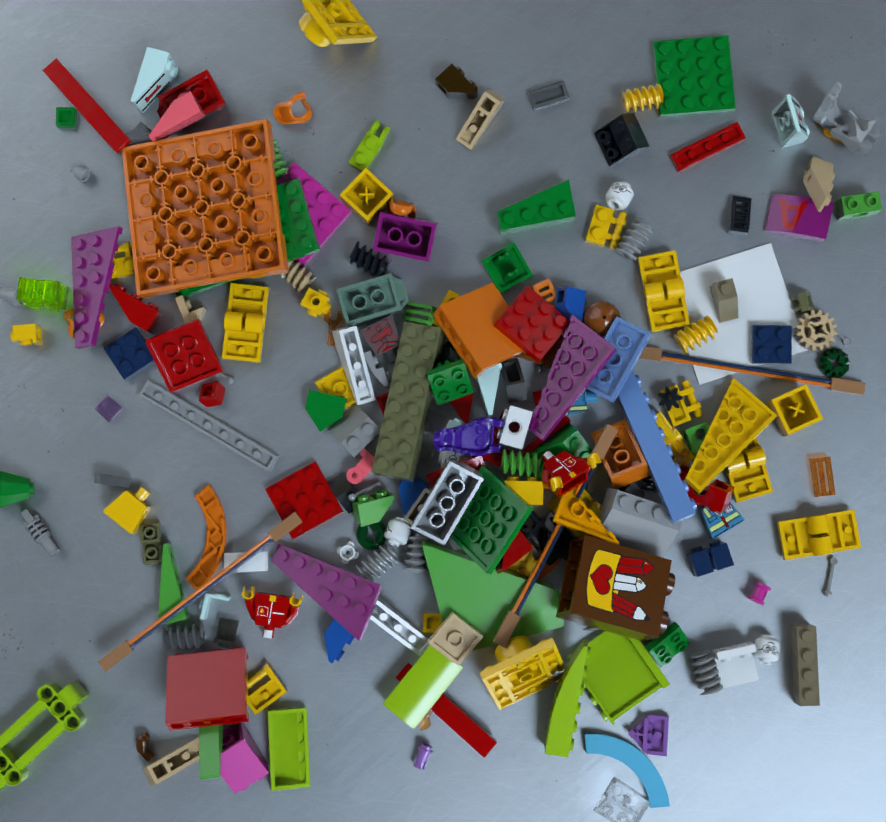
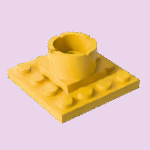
M301 0L306 13L299 19V26L302 32H305V36L317 46L327 47L330 43L333 45L373 42L377 38L376 34L350 0Z
M519 635L510 638L505 648L499 645L495 649L494 655L498 664L486 667L480 672V675L495 704L501 710L559 682L565 666L553 638L544 639L533 646L527 636Z

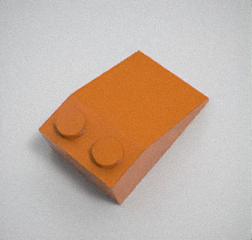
M626 419L611 425L618 429V432L604 459L601 460L614 489H619L650 476L647 462ZM604 428L590 433L594 445Z

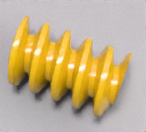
M656 84L655 88L653 85H649L648 89L642 86L640 90L634 88L633 93L631 89H627L625 93L622 91V102L626 113H629L630 108L635 113L638 106L641 111H644L645 105L651 110L652 104L658 109L659 103L663 104L664 102L661 85Z
M705 316L704 320L699 319L697 324L692 323L690 327H684V331H677V335L674 334V338L679 348L687 354V347L695 350L694 343L699 347L701 346L700 340L708 343L707 336L715 339L714 333H718V330L713 320L709 316Z

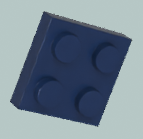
M753 325L752 364H792V326Z
M136 327L104 347L107 355L124 380L129 379L155 362L145 343V339Z

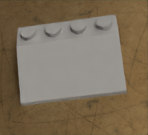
M607 488L599 514L601 524L616 536L619 545L662 558L665 557L682 524V521L675 524L671 523L664 505L612 488Z

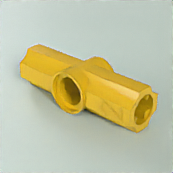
M661 411L657 412V420L655 422L658 428L661 427L663 429L665 444L670 445L676 462L679 465H686L695 457L683 442V437L679 431L670 425Z

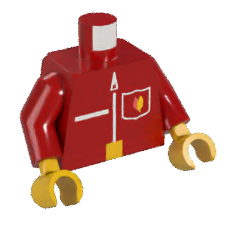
M550 451L545 452L542 456V460L545 463L541 473L543 487L552 489L558 498L588 480L589 467L594 469L597 466L596 463H601L599 454L593 453L587 458H581L571 455L567 451H563L556 456Z
M244 586L242 596L245 598L249 615L255 621V625L264 626L262 637L274 638L275 628H283L285 625H289L298 615L303 595H301L300 599H297L294 596L295 592L291 596L256 592L254 596L255 587L252 586L249 592L246 591Z

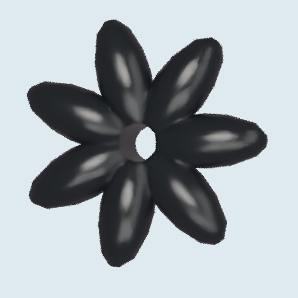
M666 386L665 393H658V396L663 399L659 402V406L666 404L667 411H670L672 405L675 408H679L677 401L682 400L683 397L676 395L678 388L670 391L669 387Z

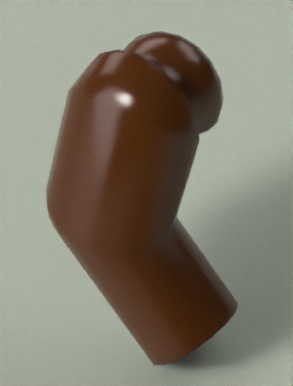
M142 732L136 738V749L149 762L155 755L147 747L150 735L147 732Z

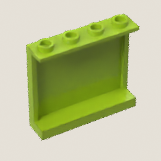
M602 631L587 642L591 651L590 658L585 661L587 675L586 678H582L581 684H584V689L587 688L591 693L588 697L594 706L598 704L602 709L599 713L605 722L610 721L612 725L615 724L614 720L661 687L666 688L670 685L640 640ZM574 652L566 657L568 661H570Z

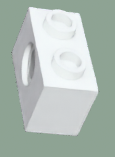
M511 405L509 410L505 409L502 417L505 424L503 428H499L496 438L500 439L499 444L522 450L533 412ZM511 422H516L519 425L518 432L513 433L509 430L508 426Z

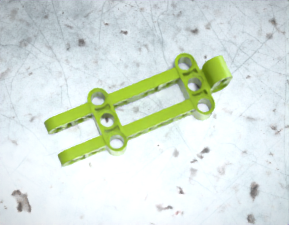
M77 680L69 683L63 689L54 682L41 686L37 691L39 700L0 736V758L1 756L4 757L7 762L6 765H3L0 761V791L7 784L9 786H16L26 780L28 777L26 767L65 730L73 732L85 724L86 716L77 706L89 696V693ZM46 688L51 689V691H52V696H51V697H48V696L46 695V693H45ZM59 702H62L65 705L64 711H61L58 708ZM45 709H48L58 720V723L18 759L7 745ZM72 717L77 718V720H78V725H77V726H75V725L72 724V722H71V718H72ZM14 771L19 773V780L14 778Z

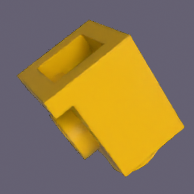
M12 325L13 331L10 332L12 342H18L21 346H29L32 343L42 345V329L40 325Z

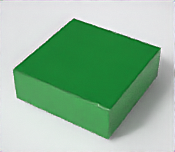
M56 107V127L76 128L77 109L75 107Z

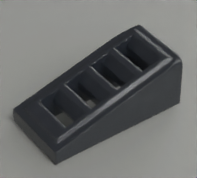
M732 196L727 233L746 236L749 233L752 198ZM736 202L746 203V206L736 205ZM736 209L745 210V213L736 212ZM735 216L744 217V220L735 219ZM735 223L743 224V227L734 225Z

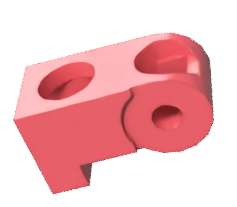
M366 448L359 453L363 458L355 467L350 468L347 472V480L352 484L361 483L372 470L375 456Z

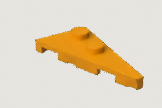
M572 491L560 497L552 522L590 537L619 545L616 536L601 524V520Z

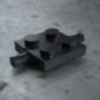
M532 510L529 518L533 521L534 525L525 537L541 555L557 523L552 522L555 515L552 511L540 519ZM566 527L562 530L546 561L549 566L561 557L567 562L570 541L575 540V538Z

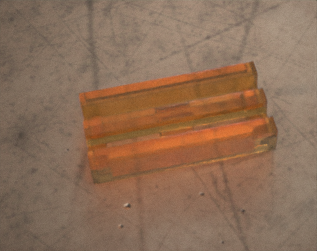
M831 458L809 459L814 497L835 495ZM822 461H825L829 492H826ZM816 462H818V470H819V477H820V484H821V493H820V489H819V482H818V474H817Z

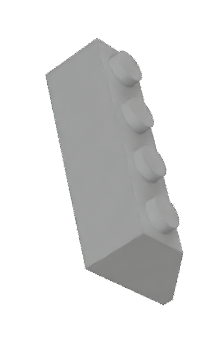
M449 460L410 528L445 545L484 480L481 472L465 463Z

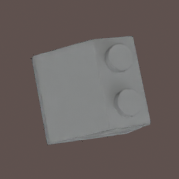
M356 404L329 432L356 458L364 448H367L379 436L381 429Z

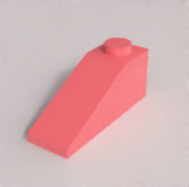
M191 91L181 93L171 103L149 134L152 141L165 139L205 117L200 104Z

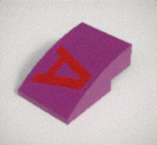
M773 194L764 231L796 239L805 238L823 242L827 238L834 202H830L828 206H824L822 211L819 212L811 198Z

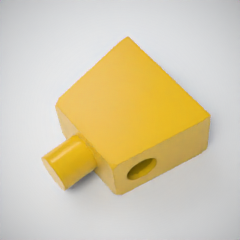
M143 486L136 493L126 490L107 506L103 512L127 532L136 534L140 524L143 523L151 508L145 502V499L151 492Z

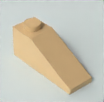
M491 89L486 90L456 140L472 150L506 99Z
M199 737L143 767L142 770L150 786L157 785L198 761Z

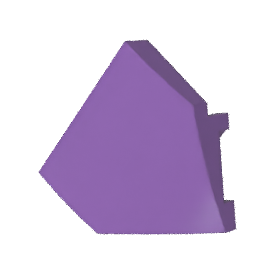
M649 714L628 734L644 753L667 756L669 716Z

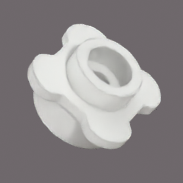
M351 541L347 542V545L337 548V553L340 554L341 561L344 564H348L350 560L359 557V552L355 550L354 543Z

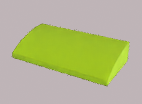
M430 645L384 701L383 705L415 729L464 667L461 665L457 666Z
M307 708L266 709L270 790L310 787Z

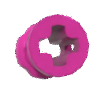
M755 581L754 590L747 599L764 606L765 603L763 601L767 592L771 591L772 588Z

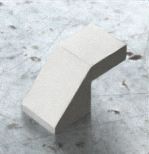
M260 551L234 572L268 571L267 551ZM246 552L224 553V569Z

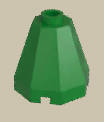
M0 471V508L30 499V495L34 494V483H30V479Z

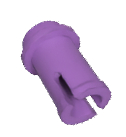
M422 743L421 746H418L419 752L413 764L414 767L425 770L429 756L433 753L431 745Z

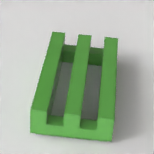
M410 301L406 304L409 307L404 310L406 316H402L403 320L432 326L433 314L437 310L436 307ZM414 308H418V309L429 310V311H432V312H431V313H427V312L417 311V310H413V309H414ZM411 315L429 317V320L413 318Z

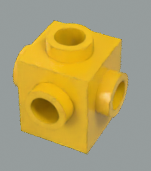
M308 288L300 303L301 307L307 310L306 313L314 318L317 315L323 317L324 314L327 315L332 306L330 304L331 300L328 298L329 294L320 289L315 291L311 288Z

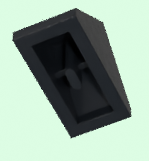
M341 472L331 479L328 485L336 499L350 514L353 512L352 501L349 500L348 496L351 493H357V490L347 480L345 473Z

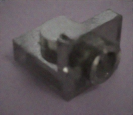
M220 617L217 634L213 642L225 648L234 645L240 620Z

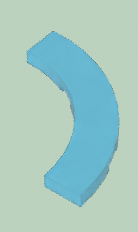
M584 733L586 754H601L624 763L641 780L648 796L650 808L670 807L668 793L662 777L652 762L639 749L622 739L607 734Z

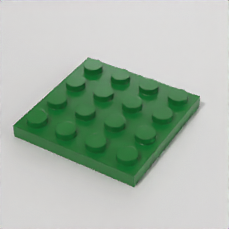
M728 35L653 42L656 84L661 85L664 97L663 104L659 103V117L728 112L736 109Z
M482 465L479 471L484 480L450 537L486 573L492 574L534 508L491 469Z

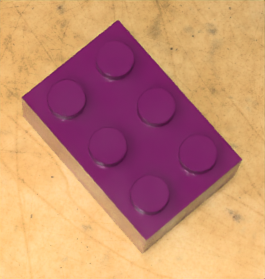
M381 211L373 250L429 262L432 256L438 222L411 216H398L391 212Z

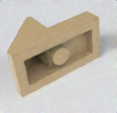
M183 295L175 298L185 323L198 318L202 323L207 311L206 308L202 307L191 312L193 306L190 299H186Z

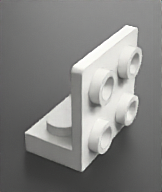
M745 642L712 650V653L715 655L714 661L717 663L716 669L719 670L717 675L721 678L719 683L723 685V688L759 680L753 652H757L754 643Z

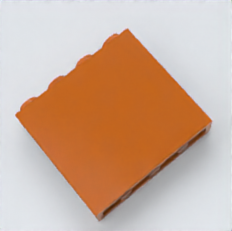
M493 282L439 305L433 314L461 359L464 360L474 379L481 376L485 370L522 352L524 355L526 354L493 326L509 307Z

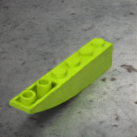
M582 639L573 653L556 689L550 709L544 743L545 754L568 757L569 751H573L574 739H572V734L577 731L575 717L576 714L580 713L581 703L578 700L579 696H583L584 684L581 683L582 678H586L587 675L585 661L590 658L591 651L585 639Z

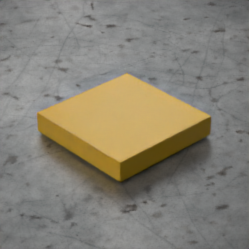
M343 366L315 382L320 392L347 398L345 409L356 403Z

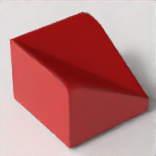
M218 381L203 384L199 402L205 407L222 405L225 387Z

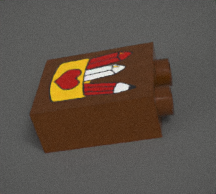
M587 535L570 541L556 617L640 641L659 638V634L665 632L669 622V614L667 611H664L666 596L672 593L675 585V575L670 573L672 560Z

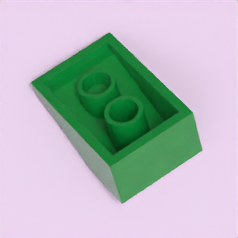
M569 423L529 455L532 458L534 453H537V457L540 459L541 455L543 456L547 451H550L554 456L567 451L571 455L587 458L591 454L592 449L579 430ZM541 458L540 473H539V476H538V478H539L540 481H542L541 473L543 472V464L545 463V462L542 460V458Z

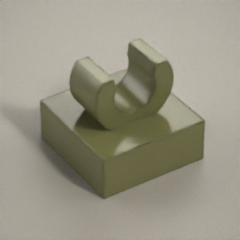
M810 292L798 293L799 297L791 298V301H799V306L793 308V311L809 312L814 310Z

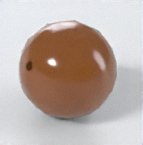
M599 301L587 307L583 316V323L604 339L616 316L621 317L614 305L609 302Z

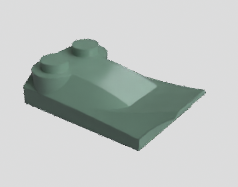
M391 273L336 289L347 327L401 311L409 302L403 280L396 278Z

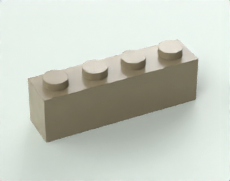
M792 624L790 628L794 703L799 706H820L816 626L811 624Z

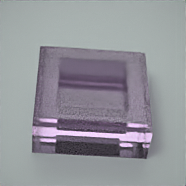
M109 395L95 408L108 422H111L123 409Z

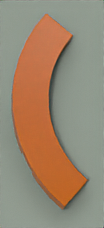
M210 484L194 496L203 511L207 523L204 553L196 567L186 577V580L195 591L213 578L222 561L227 541V524L224 509L218 495Z

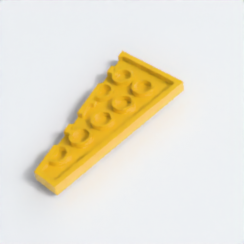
M735 378L732 379L685 478L686 483L699 494L777 417L776 413Z

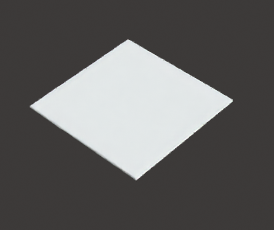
M771 243L680 272L685 287V301L690 325L692 323L697 324L699 319L704 320L705 316H709L718 330V333H714L715 339L707 336L708 343L700 340V347L694 343L695 350L687 347L690 357L750 367L763 365L752 364L753 325L792 326V355L807 350V348H803V342L798 344L800 337H795V334L799 331L794 329V327L799 324ZM733 278L738 296V318L719 323L710 286L715 282ZM693 365L699 385L738 373Z

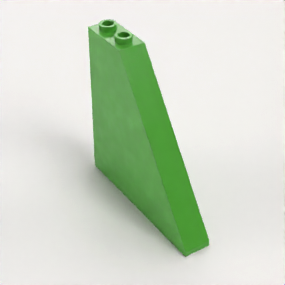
M426 540L422 541L442 622L453 611L483 634V638L473 650L496 645L497 643L493 642V639L508 610L511 611L530 576L519 574L511 569L498 574L496 568L492 574H488L469 555ZM537 579L519 613L520 619L510 638L519 635L530 636L564 627V619L556 617L560 590H556L551 583Z

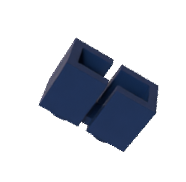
M720 540L710 542L709 547L704 549L702 546L692 548L691 553L687 554L693 576L696 577L714 572L715 569L721 570L734 565L727 543H721Z

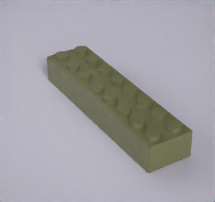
M404 322L371 471L378 476L414 482L433 395L426 372L437 368L445 339V333L440 327Z

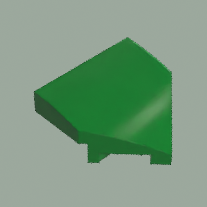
M309 390L305 409L321 432L343 418L347 398Z

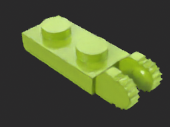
M378 120L374 122L370 131L367 132L348 162L350 166L360 172L370 167L391 130L390 127L386 126L379 138L374 134L381 124Z

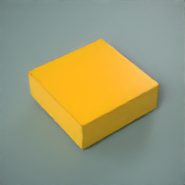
M424 613L422 633H434L442 624L441 614Z

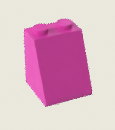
M234 723L223 730L221 776L236 794L247 789L255 781L263 779L269 773L267 761L244 723Z

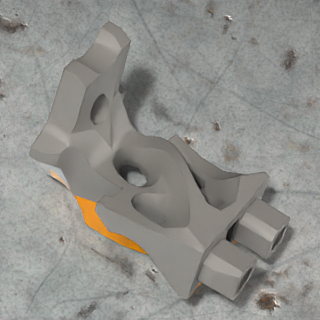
M836 81L813 116V121L821 125L825 136L834 141L844 143L851 155H854L856 150L866 155L871 149L872 143L876 142L881 132L873 128L876 120H864L856 116L851 110L846 111L838 108L836 99L842 85ZM835 118L840 119L842 124L839 125L837 122H835Z

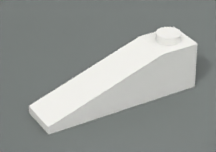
M348 326L332 331L335 346L356 404L361 405L376 400L357 326Z
M380 596L378 597L370 619L421 657L430 646L428 644L429 638Z

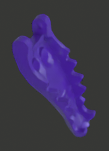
M481 417L460 426L437 430L433 438L434 447L438 452L453 451L463 455L466 453L470 456L502 452L503 445L493 443L494 426L503 427L504 419Z

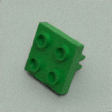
M515 242L481 260L482 265L495 287L500 291V294L533 276Z
M463 359L452 363L446 360L444 365L438 363L437 368L426 372L437 406L474 393Z
M674 622L669 627L667 626L663 634H659V638L649 639L650 643L645 648L661 668L663 665L670 663L672 658L679 652H683L690 642L680 626Z

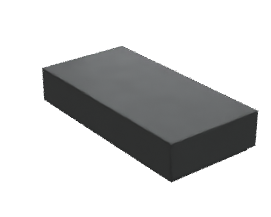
M564 81L528 92L533 111L569 100Z

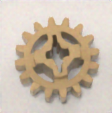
M814 310L809 311V315L804 313L802 315L803 319L799 318L797 320L800 325L794 327V329L799 331L795 334V337H800L798 344L803 342L804 349L810 346V351H815L816 347L818 351H822L823 347L829 348V343L835 342L832 336L838 335L834 331V328L838 326L832 325L834 318L828 319L829 313L827 312L822 315V310H818L816 314ZM813 318L818 319L816 322L808 321ZM815 327L818 328V329H817L818 334H815V333H814V332H815V329H814ZM816 339L823 340L821 343H814Z

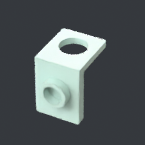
M212 592L205 593V598L201 599L199 610H202L200 619H207L212 598L228 601L231 600V596Z

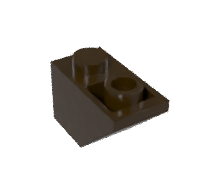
M453 64L435 78V85L448 98L475 99L478 94L476 84L472 80L468 81L464 77L465 73L458 66L455 67Z

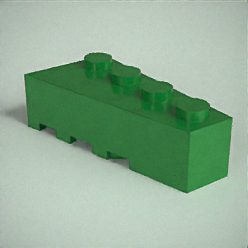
M569 179L498 211L496 218L500 235L573 222L576 218Z

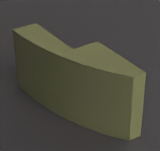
M140 524L143 564H162L163 539L161 524Z

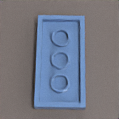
M616 316L604 339L617 350L586 389L614 403L649 341L651 333Z

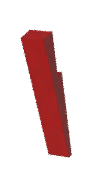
M57 58L42 70L117 154L131 142Z
M407 663L395 678L401 682L413 666ZM444 693L432 706L431 710L484 758L497 744V740L469 717L463 709Z

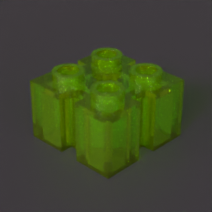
M19 277L16 300L31 310H41L42 307L51 312H60V309L66 310L69 287L62 285L59 281Z

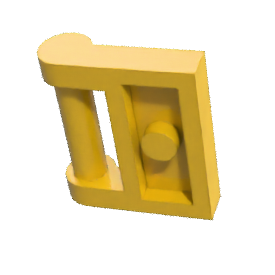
M269 663L263 665V669L248 679L249 689L266 675L270 678L268 682L252 694L248 693L247 704L255 715L288 691Z

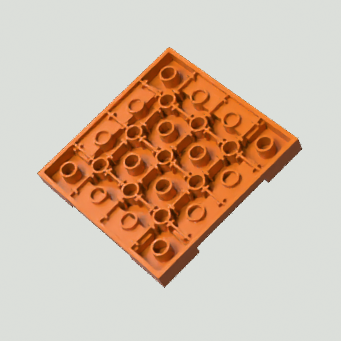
M267 119L127 146L122 149L137 296L147 298L179 292V290L248 277L254 279L289 272L274 169V161L276 160L272 127Z

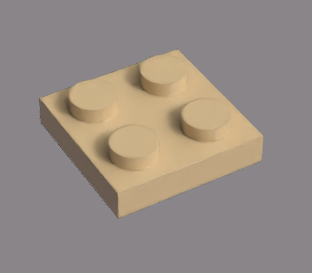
M452 611L428 639V644L459 666L480 642L483 634Z

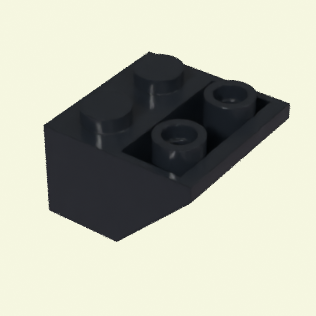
M634 113L621 114L594 132L609 166L636 156L650 147Z

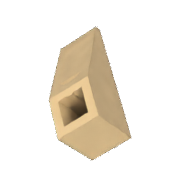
M813 156L805 169L803 183L817 210L821 212L824 206L829 205L832 198L830 193L834 186L832 183L835 177V172H833L834 164Z

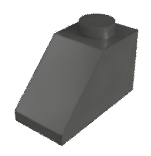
M518 358L501 362V373L508 403L527 400L526 384Z

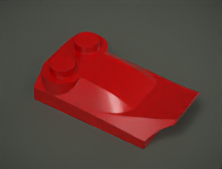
M206 69L158 96L159 107L157 113L160 119L181 93L190 91L196 97L205 115L213 111H220L226 102L210 72Z

